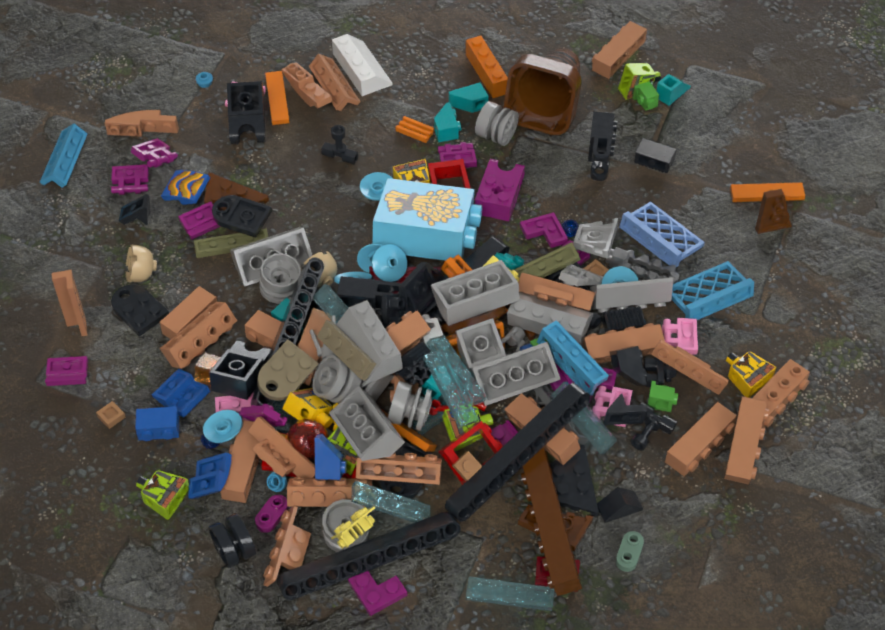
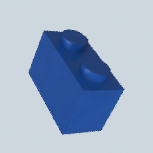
M177 406L136 409L135 430L138 440L150 441L153 439L169 440L179 438Z

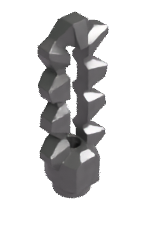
M617 247L614 250L611 248L609 257L605 260L606 263H609V267L622 266L631 269L637 278L645 277L647 280L667 277L664 275L659 276L658 273L646 271L638 266H632L628 263V260L634 264L644 265L648 269L658 270L662 274H668L669 278L673 277V284L677 283L679 274L675 271L676 265L662 267L661 260L656 259L651 263L647 255L635 258L634 250L626 251Z

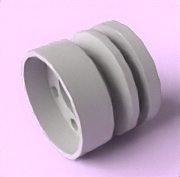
M488 101L479 113L475 133L477 136L485 139L491 138L492 142L505 146L515 133L519 114L514 110L510 111L509 108L502 110L501 105Z
M278 253L268 256L263 261L260 271L259 288L260 293L266 300L280 304L285 298L291 299L301 273L297 260L290 255Z
M399 381L390 407L388 420L393 424L401 425L404 417L408 418V428H411L413 420L418 421L416 430L421 431L422 426L427 421L431 408L432 390L427 389L425 397H421L422 387L419 386L414 395L411 394L412 384Z

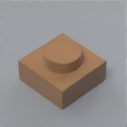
M597 260L583 268L602 277L609 270Z
M113 401L96 412L97 417L109 429L126 418L124 412Z
M469 451L465 452L452 465L465 481H468L482 467Z

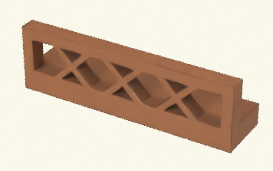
M317 54L309 68L321 87L332 96V104L335 109L342 111L347 103L358 105L361 101L332 58Z
M72 270L52 273V281L67 327L79 325L81 335L87 336L86 317Z

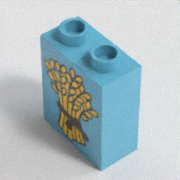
M388 178L373 219V244L396 245L407 256L446 261L448 258H454L459 254L462 258L465 248L474 249L477 227H480L482 218V205L474 204V189Z

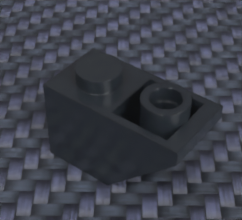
M638 346L609 351L613 371L636 386L647 385V373L642 365L643 355Z

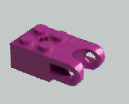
M490 158L475 197V204L482 205V216L510 221L524 179L525 166L516 164L512 170L503 171L498 167L499 160Z

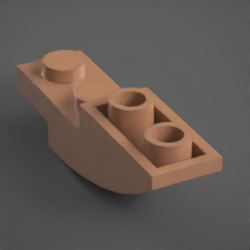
M298 63L289 64L282 69L291 86L310 107L316 106L320 108L332 102V96L316 84L313 76Z
M160 110L129 112L105 120L107 135L142 137L143 131L178 133L179 129L177 116L161 115Z

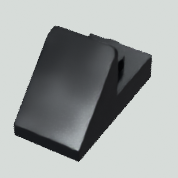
M145 194L121 207L119 222L125 225L137 218L145 225H148L150 195Z
M620 394L607 409L603 423L604 425L642 424L647 413L646 405H626L623 394Z

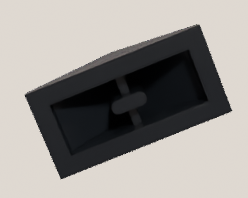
M619 487L615 488L597 503L598 511L604 523L643 510L635 491Z

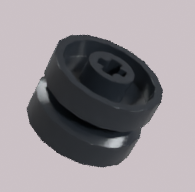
M237 513L226 517L225 526L219 521L208 526L214 547L228 569L239 564V555L245 560L256 555V549L251 536Z

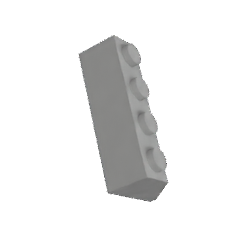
M297 227L230 249L235 268L244 286L260 282L261 266L268 256L278 253L290 255L297 260L301 268L305 266L304 262L313 256L303 227Z
M502 260L431 285L440 314L448 326L519 301V283Z
M673 277L592 286L590 290L595 293L592 309H598V313H602L614 307H617V310L634 305L636 307L640 306L641 309L647 308V304H654V307L666 306V302H671Z
M519 292V301L511 303L507 312L508 325L517 326L537 334L541 333L542 328L557 320L580 345L583 343L593 317L592 312L568 305L561 306L551 300L542 301L537 299L536 296Z
M366 300L349 307L336 326L376 363L367 380H364L366 385L402 370L401 353L369 302Z
M548 342L470 368L475 386L485 406L561 380Z
M360 386L355 388L329 413L362 461L390 457L405 443L375 400Z

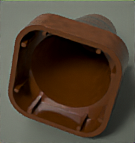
M559 48L543 57L526 54L515 62L508 73L504 108L518 112L517 125L551 135H561L568 130L576 117L582 84L580 61L577 55L569 49Z

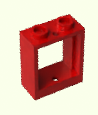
M463 159L428 163L430 184H437L436 180L461 177L463 187L471 189Z
M482 421L474 423L438 451L462 485L466 481L452 466L459 459L453 450L476 431H479L495 454L503 447L501 442L497 439L495 440L491 435L490 427Z

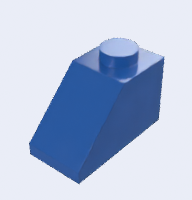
M318 434L315 437V479L340 480L347 471V462L343 461V454L323 434Z

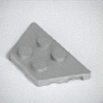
M618 218L612 219L610 224L603 225L602 221L579 225L573 241L575 249L608 258L618 228Z

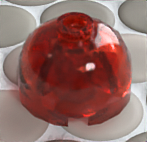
M304 418L291 426L287 440L295 450L311 460L315 458V437L318 434H323L328 439L329 436L326 428L320 422Z

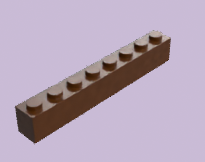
M543 447L522 467L524 473H521L524 485H528L525 493L528 502L532 501L533 506H529L532 518H536L537 521L533 525L536 535L541 537L538 545L541 553H545L546 558H542L545 571L549 570L550 576H547L550 589L554 588L557 596L580 590L582 585L547 453Z

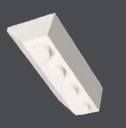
M348 34L332 39L333 55L361 96L392 86L391 80L362 40Z

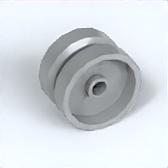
M329 355L318 365L313 377L312 388L314 394L318 397L339 404L355 388L360 386L361 379L337 356Z
M342 499L333 502L326 508L322 519L323 537L331 550L339 552L368 540L369 529L362 536L358 534L359 538L355 539L347 548L344 547L342 549L337 544L338 538L331 539L336 534L334 530L339 525L346 523L348 520L352 521L350 516L359 509L364 508L360 503L354 500Z

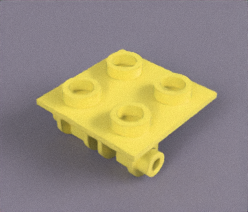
M375 507L359 509L350 516L352 521L348 520L334 530L336 534L331 539L338 538L337 544L342 549L349 547L355 539L359 538L358 534L362 536L368 529L373 527L375 520L371 515H367Z

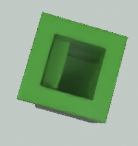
M650 81L634 86L633 100H637L638 104L645 111L658 106L659 94Z
M652 381L648 405L656 410L671 412L672 404L676 405L678 393H675V388L666 385H655L656 381Z

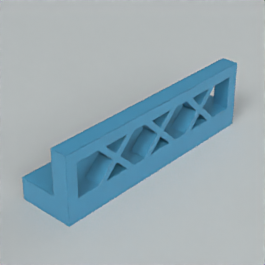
M72 124L61 131L40 180L41 184L45 185L50 181H54L60 187L67 185L87 136V133L76 124Z
M557 320L542 328L537 343H545L546 339L549 342V348L555 363L575 384L592 396L596 387L606 381L609 375Z

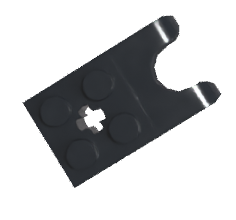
M262 81L227 83L230 143L238 144L240 135L245 131L255 133L258 143L266 142Z
M593 111L588 161L591 162L590 176L593 180L604 181L608 176L610 156H614L615 147L611 146V144H615L616 133H613L617 129V121H614L615 113ZM602 168L604 172L598 174L595 172V169Z
M341 276L337 290L338 317L341 318L349 307L366 300L372 308L381 309L382 295H392V292L399 291L401 283Z
M237 340L230 350L227 349L209 372L211 391L248 400L256 389L259 371L265 365L271 347L264 346L259 351H248L247 342Z

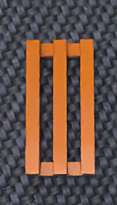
M406 116L396 126L397 132L427 143L435 132L434 127Z

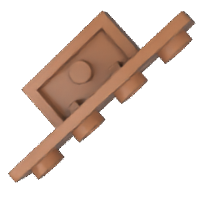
M521 273L518 282L519 292L536 296L537 299L542 301L551 300L561 306L569 305L587 311L591 310L595 293L592 291L526 273Z
M660 340L651 353L654 357L716 394H720L728 384L729 380L711 370L710 365L678 346L674 348Z
M261 416L257 417L250 427L249 433L259 441L253 448L258 457L270 465L273 471L281 477L293 472L297 477L314 478L315 465Z
M296 506L285 510L281 516L280 521L282 525L275 536L277 542L269 555L271 559L270 565L267 566L264 572L265 581L263 585L267 587L276 581L280 566L289 570L302 566L311 533L293 525L298 509Z

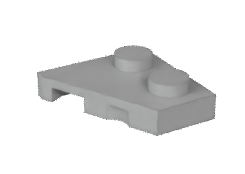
M571 264L561 271L559 279L563 280V283L566 285L584 286L601 285L603 277Z

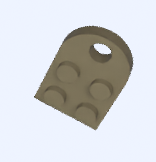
M287 340L259 371L257 379L258 388L265 397L271 400H285L290 392L297 391L315 371L319 363L291 341ZM274 384L276 385L277 390L269 391L266 388V385Z

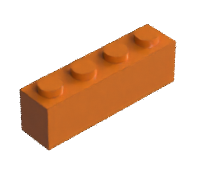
M477 36L467 39L466 56L492 99L505 95L508 77L483 37Z

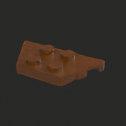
M208 173L210 180L206 185L205 204L212 202L214 205L218 199L228 195L243 197L258 203H267L269 201V197L266 194L213 173ZM221 207V208H219L218 210L224 211V210H226L227 208H226V207Z

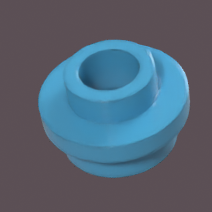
M202 72L196 76V83L200 87L206 88L212 84L213 76L210 73Z
M272 472L267 478L268 488L274 492H280L285 489L287 484L286 477H281Z

